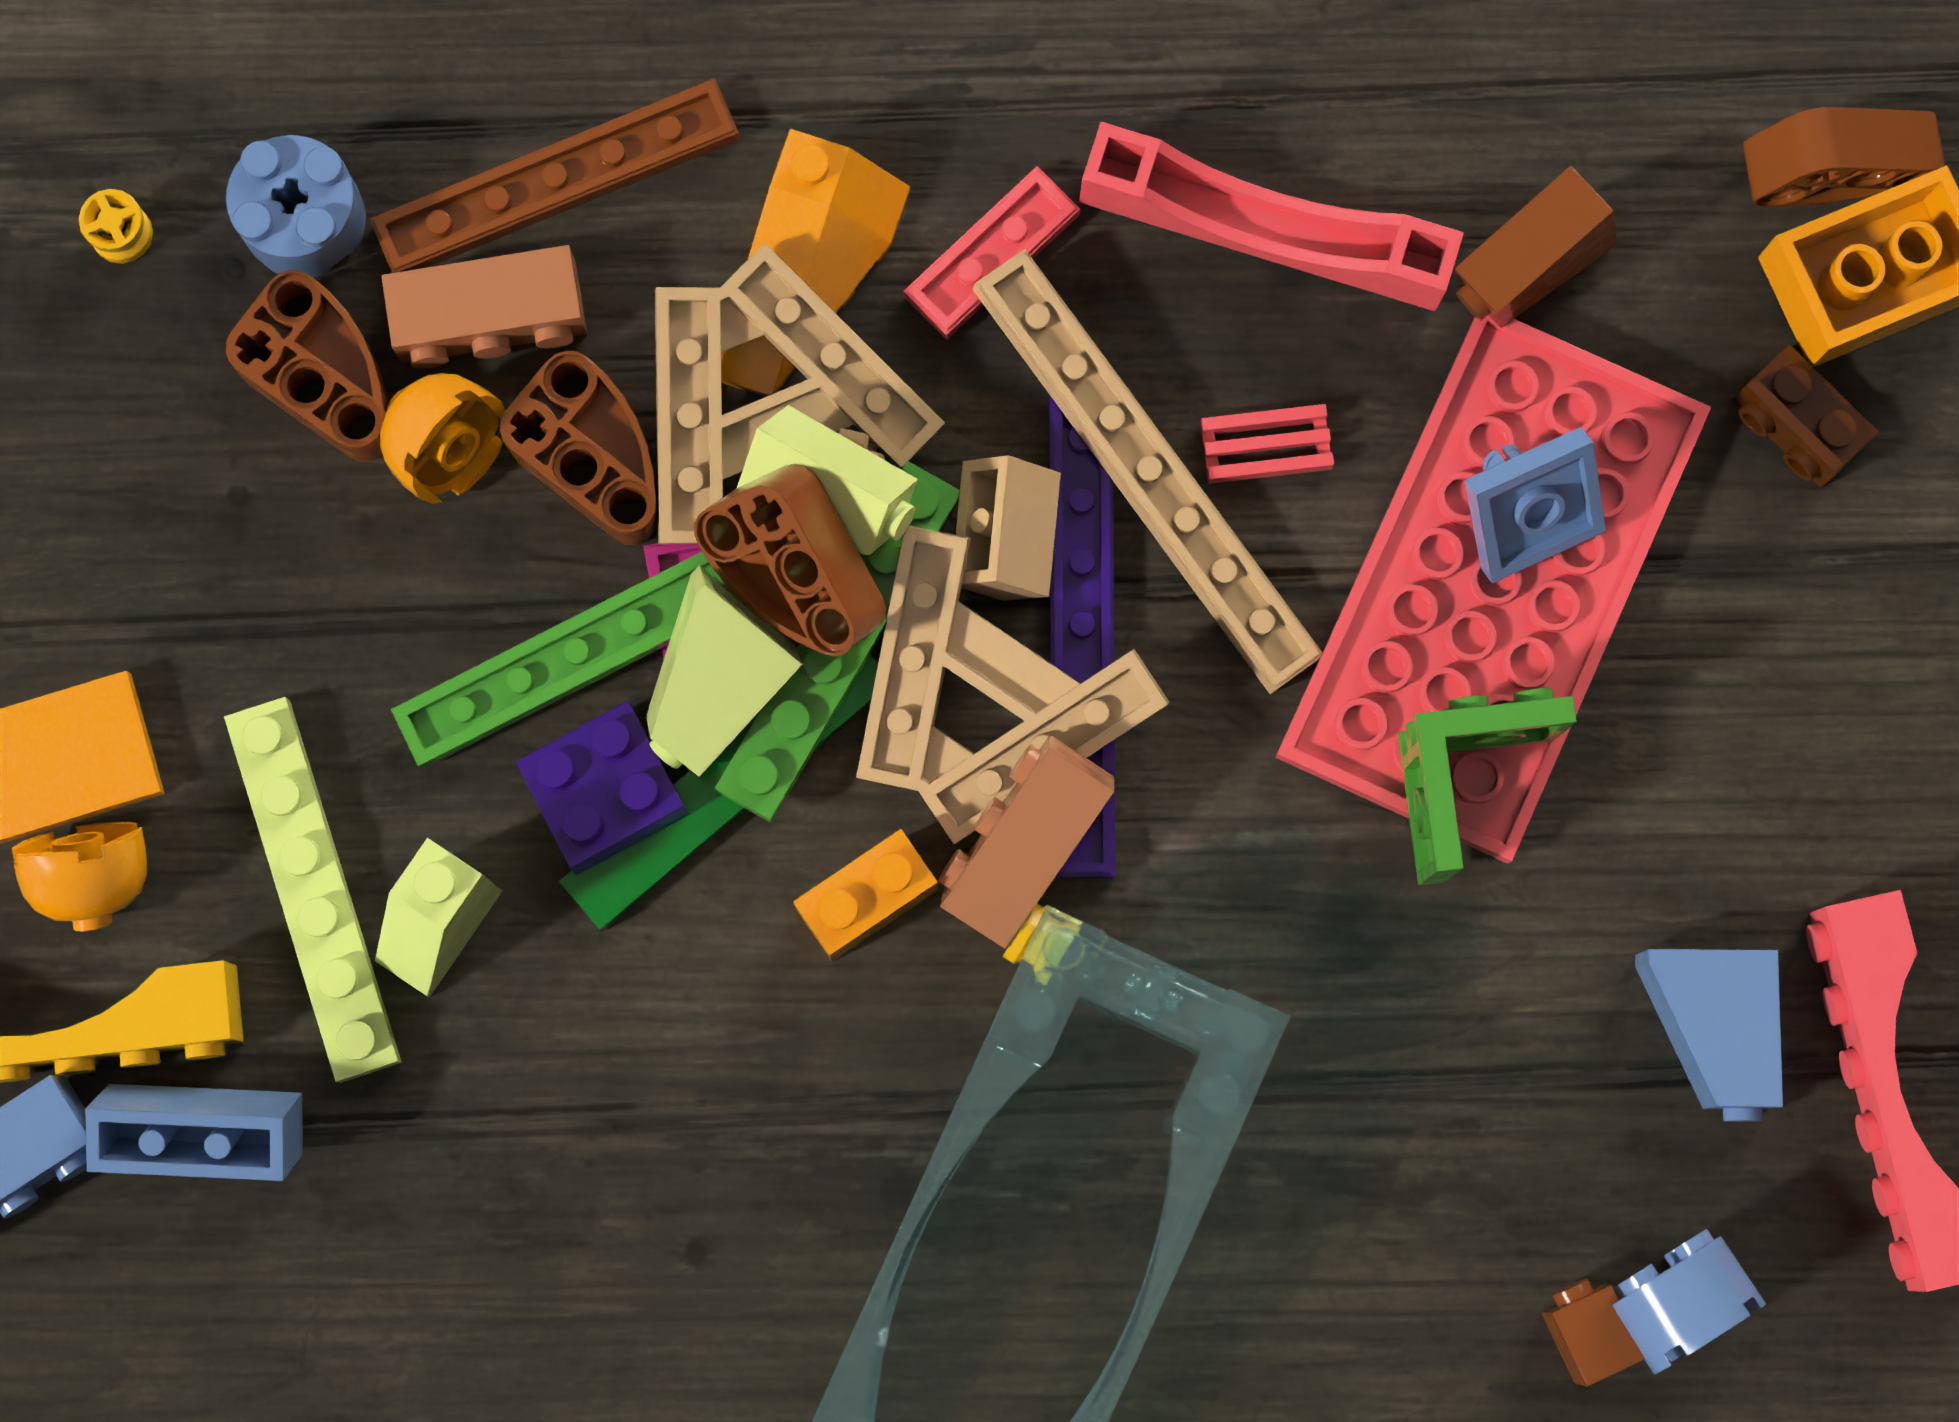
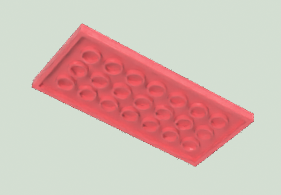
M1489 315L1482 321L1474 317L1275 758L1409 819L1398 733L1405 731V725L1408 722L1414 721L1415 714L1448 709V701L1462 697L1487 696L1488 705H1497L1514 701L1513 694L1520 691L1551 688L1553 698L1573 696L1575 714L1577 715L1711 407L1516 319L1500 328ZM1582 427L1594 443L1606 532L1492 584L1480 567L1465 479L1483 472L1485 457L1495 449L1507 461L1508 459L1502 451V446L1513 444L1522 454ZM1570 728L1553 742L1448 753L1461 843L1507 864L1512 862Z

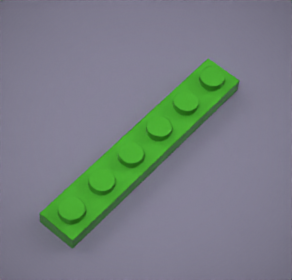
M907 461L902 470L918 479L909 504L915 507V514L909 526L942 532L959 504L960 490ZM903 535L897 541L889 538L871 555L860 554L886 606V617L882 625L840 656L826 655L799 644L797 650L802 665L760 710L715 787L717 793L768 822H773L885 630Z
M700 552L392 708L391 711L417 765L421 768H426L669 645L690 575L699 565L724 586L726 584L714 571L703 552Z

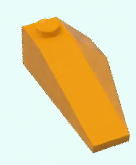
M790 129L768 190L748 259L766 243L837 313L841 307L844 308L854 295L855 288L876 262L879 263L891 247L910 193V186L849 147ZM764 335L721 353V383L764 397L777 393L796 369Z

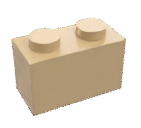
M1009 455L963 461L955 535L971 538L961 589L1002 601L1049 597L1060 472Z

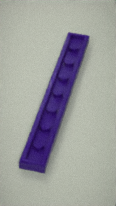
M1049 395V469L1061 473L1050 582V663L1081 684L1114 662L1113 480ZM1115 739L1087 757L1088 760L1114 776V793L1054 879L1115 878Z

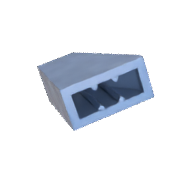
M1647 949L1635 954V968L1702 1108L1723 1109V1121L1760 1122L1763 1121V1110L1783 1107L1778 950Z

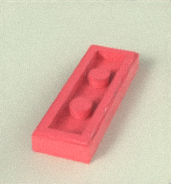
M1036 166L903 291L904 298L948 340L984 306L972 290L974 284L1024 249L1034 259L1080 216V208Z

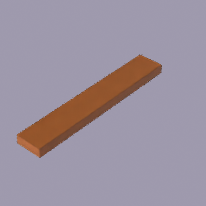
M714 78L372 217L370 221L392 273L427 268L740 140V136Z

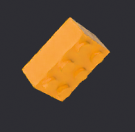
M1947 165L1776 235L1759 255L1758 259L1794 336L1806 361L1812 367L1959 307V189Z

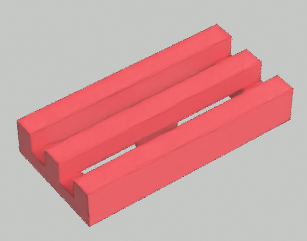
M1326 404L1201 418L1200 429L1208 484L1332 470L1334 459L1333 453L1330 451L1329 443L1331 437L1326 422ZM1303 424L1313 425V430L1222 441H1216L1215 439L1217 434ZM1310 445L1316 446L1317 454L1220 466L1218 456Z

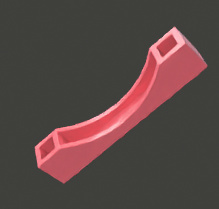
M1100 122L1082 178L1079 203L1431 311H1436L1447 291L1464 232L1406 214L1345 209L1274 192L1211 168L1160 139L1104 122Z
M1901 890L1820 908L1809 913L1812 924L1807 925L1806 928L1807 943L1815 962H1822L1828 987L1824 988L1822 993L1823 1004L1830 1023L1833 1026L1839 1025L1845 1050L1839 1053L1840 1070L1849 1089L1855 1088L1861 1114L1856 1115L1855 1118L1856 1131L1862 1148L1866 1153L1872 1152L1878 1178L1872 1180V1191L1880 1214L1883 1217H1889L1895 1242L1889 1244V1257L1893 1271L1899 1281L1906 1282L1908 1291L1929 1292L1959 1285V1188L1933 1160L1913 1126L1901 1094L1895 1059L1896 1016L1904 982L1917 955Z

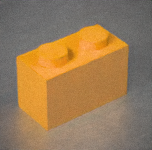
M900 829L793 901V903L833 962L938 890V882L903 830Z

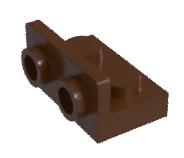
M1790 344L1731 400L1740 408L1738 414L1743 423L1752 432L1761 437L1768 436L1785 453L1783 455L1784 461L1792 472L1805 481L1813 480L1820 488L1836 476L1879 433Z

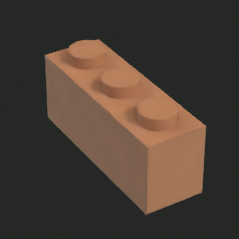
M569 245L381 275L392 349L402 364L411 363V366L414 368L427 369L439 367L449 362V356L473 353L474 357L482 359L501 357L511 352V346L536 343V346L539 348H558L572 343L573 336L587 334L576 262Z
M1050 734L1040 749L1031 744L1026 748L1009 776L1017 783L1004 802L994 797L988 803L974 826V830L981 834L968 854L958 849L938 879V882L945 886L940 907L1004 949L1009 945L1114 793L1113 775Z

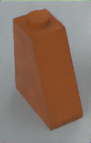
M1569 166L1455 268L1458 282L1462 286L1456 292L1457 297L1479 321H1482L1489 315L1500 328L1504 327L1617 244L1614 210L1572 166Z

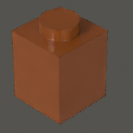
M1588 1278L1577 1281L1553 1293L1552 1296L1556 1305L1541 1311L1568 1371L1577 1385L1588 1387L1645 1360V1357L1612 1304L1619 1301L1612 1285H1596L1592 1287Z

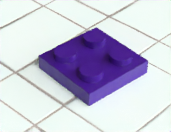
M628 700L516 761L569 868L575 875L689 814L663 762L650 747L649 743L651 740L635 709Z

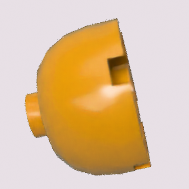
M439 373L427 375L398 391L390 400L381 426L380 449L391 473L406 489L423 501L432 504L442 503L435 495L451 490L459 496L468 491L486 474L500 453L504 442L495 434L499 418H502L506 410L501 400L484 387L457 374Z
M104 822L75 826L76 834L56 839L55 832L52 831L29 838L12 847L15 874L23 897L34 911L49 919L72 921L75 931H90L111 925L113 923L111 913L126 908L135 900L142 891L147 875V857L142 827L138 828L137 823Z

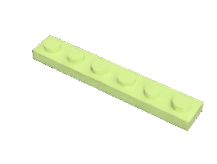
M283 697L224 716L335 1082L342 1083L402 1063L290 700Z

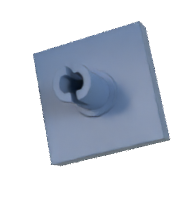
M1582 427L1522 454L1513 444L1502 446V451L1508 459L1507 461L1495 449L1485 457L1483 472L1465 479L1480 567L1492 584L1606 532L1594 443Z

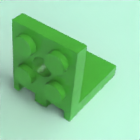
M1538 688L1514 693V701L1497 705H1488L1487 696L1482 695L1457 698L1448 701V709L1415 714L1414 721L1408 722L1405 725V731L1398 733L1418 885L1444 883L1464 869L1448 753L1553 742L1577 722L1573 696L1553 698L1551 688Z

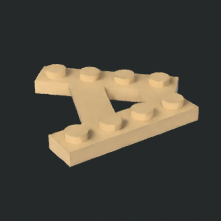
M766 243L720 288L656 287L658 544H698L694 535V524L697 516L723 498V480L743 471L757 428L787 405L835 432H838L840 428L856 426L862 433L869 434V440L899 469L945 424ZM764 335L808 379L722 415L721 353Z
M909 526L903 534L856 778L919 791L953 844L975 831L974 826L994 797L1004 802L1017 783L1009 777L1010 773L1030 744L1040 749L1050 734L1087 758L1168 705L1169 701L1135 649H1132L1081 684L959 602L971 538ZM945 668L1024 721L974 754L934 726Z

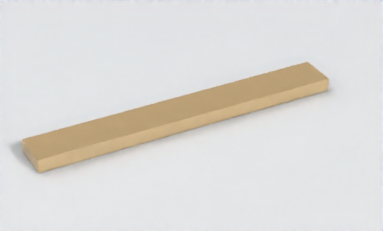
M1026 249L977 281L972 288L974 293L1269 694L1321 658L1323 652Z

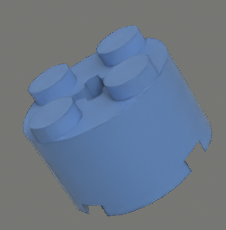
M286 135L265 141H255L243 150L241 159L234 167L228 182L226 202L230 220L252 254L277 274L288 270H299L311 275L313 278L333 270L331 267L347 255L350 257L362 240L366 224V211L360 192L338 153L315 139L298 135ZM300 201H306V202H307V204L300 203V204H297V205H296V203H297V202H300ZM295 207L294 214L287 213L289 208Z
M1707 1229L1665 1254L1664 1258L1670 1265V1268L1658 1274L1654 1266L1650 1264L1613 1288L1619 1301L1612 1304L1645 1357V1361L1654 1375L1670 1367V1362L1685 1353L1687 1356L1742 1322L1750 1316L1751 1312L1766 1305L1723 1238L1719 1236L1713 1239Z

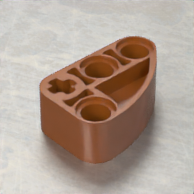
M1843 107L1814 108L1798 112L1748 138L1742 145L1752 202L1754 206L1763 208L1812 206L1865 199L1946 166L1936 114L1930 111Z
M288 270L279 273L267 284L230 332L226 340V355L230 364L250 387L348 457L360 462H371L381 458L383 454L380 449V431L390 398L384 376L372 349L346 309L329 290L311 275L299 270ZM299 295L313 297L312 305L304 315L299 317L285 316V308L294 297ZM256 349L263 353L267 351L271 353L269 359L265 362L257 358L251 360L249 357ZM310 380L325 382L324 391L316 401L311 403L296 401L297 392L305 382ZM362 415L375 417V426L367 437L359 440L346 437L347 428L353 419Z
M564 351L555 354L546 361L506 409L500 423L502 439L511 456L518 464L612 538L625 545L645 543L658 530V490L653 460L638 420L625 397L608 375L587 356L576 351ZM574 374L588 379L587 388L577 397L564 398L557 394V387L560 381L567 376ZM526 426L533 431L541 427L544 438L539 442L532 438L524 441L520 432ZM586 460L597 465V472L594 478L587 484L572 485L565 481L566 472L573 463ZM633 498L645 502L647 505L646 512L638 522L622 524L614 519V511L623 500Z
M790 464L776 469L738 487L697 516L694 524V535L698 546L714 571L730 591L752 612L796 642L826 655L840 656L882 625L886 617V606L883 597L821 481L807 467L799 464Z

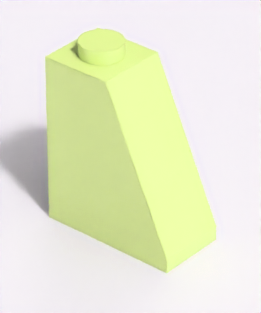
M789 405L757 428L737 488L785 465H803L813 471L821 481L859 554L871 555L889 538L897 541L905 533L915 514V507L909 504L916 487L917 478Z
M700 565L690 575L646 715L649 734L652 739L649 744L652 750L671 767L678 769L683 764L699 777L802 665L796 644L752 612L733 592Z
M427 838L389 892L375 962L430 997L494 905L502 890L483 874Z

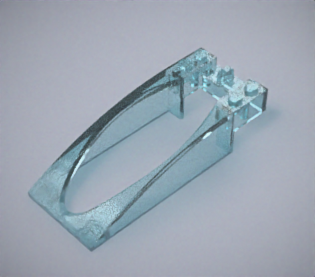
M1046 905L812 1422L875 1421L880 1373L891 1320L902 1283L926 1224L949 1181L990 1122L1013 1095L1035 1073H1039L1047 1065L1077 1000L1196 1054L1170 1114L1163 1119V1131L1171 1134L1169 1167L1157 1236L1145 1278L1115 1349L1088 1395L1069 1420V1422H1109L1195 1234L1291 1016L1232 989L1225 990L1113 939L1107 936L1105 931Z

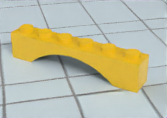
M221 960L158 968L133 993L99 1015L68 1028L37 1035L0 1036V1083L30 1079V1068L48 1065L55 1066V1075H72L96 1071L95 1060L120 1057V1067H140L161 1063L160 1052L185 1049L186 1060L225 1056V1044L244 1042L237 965Z

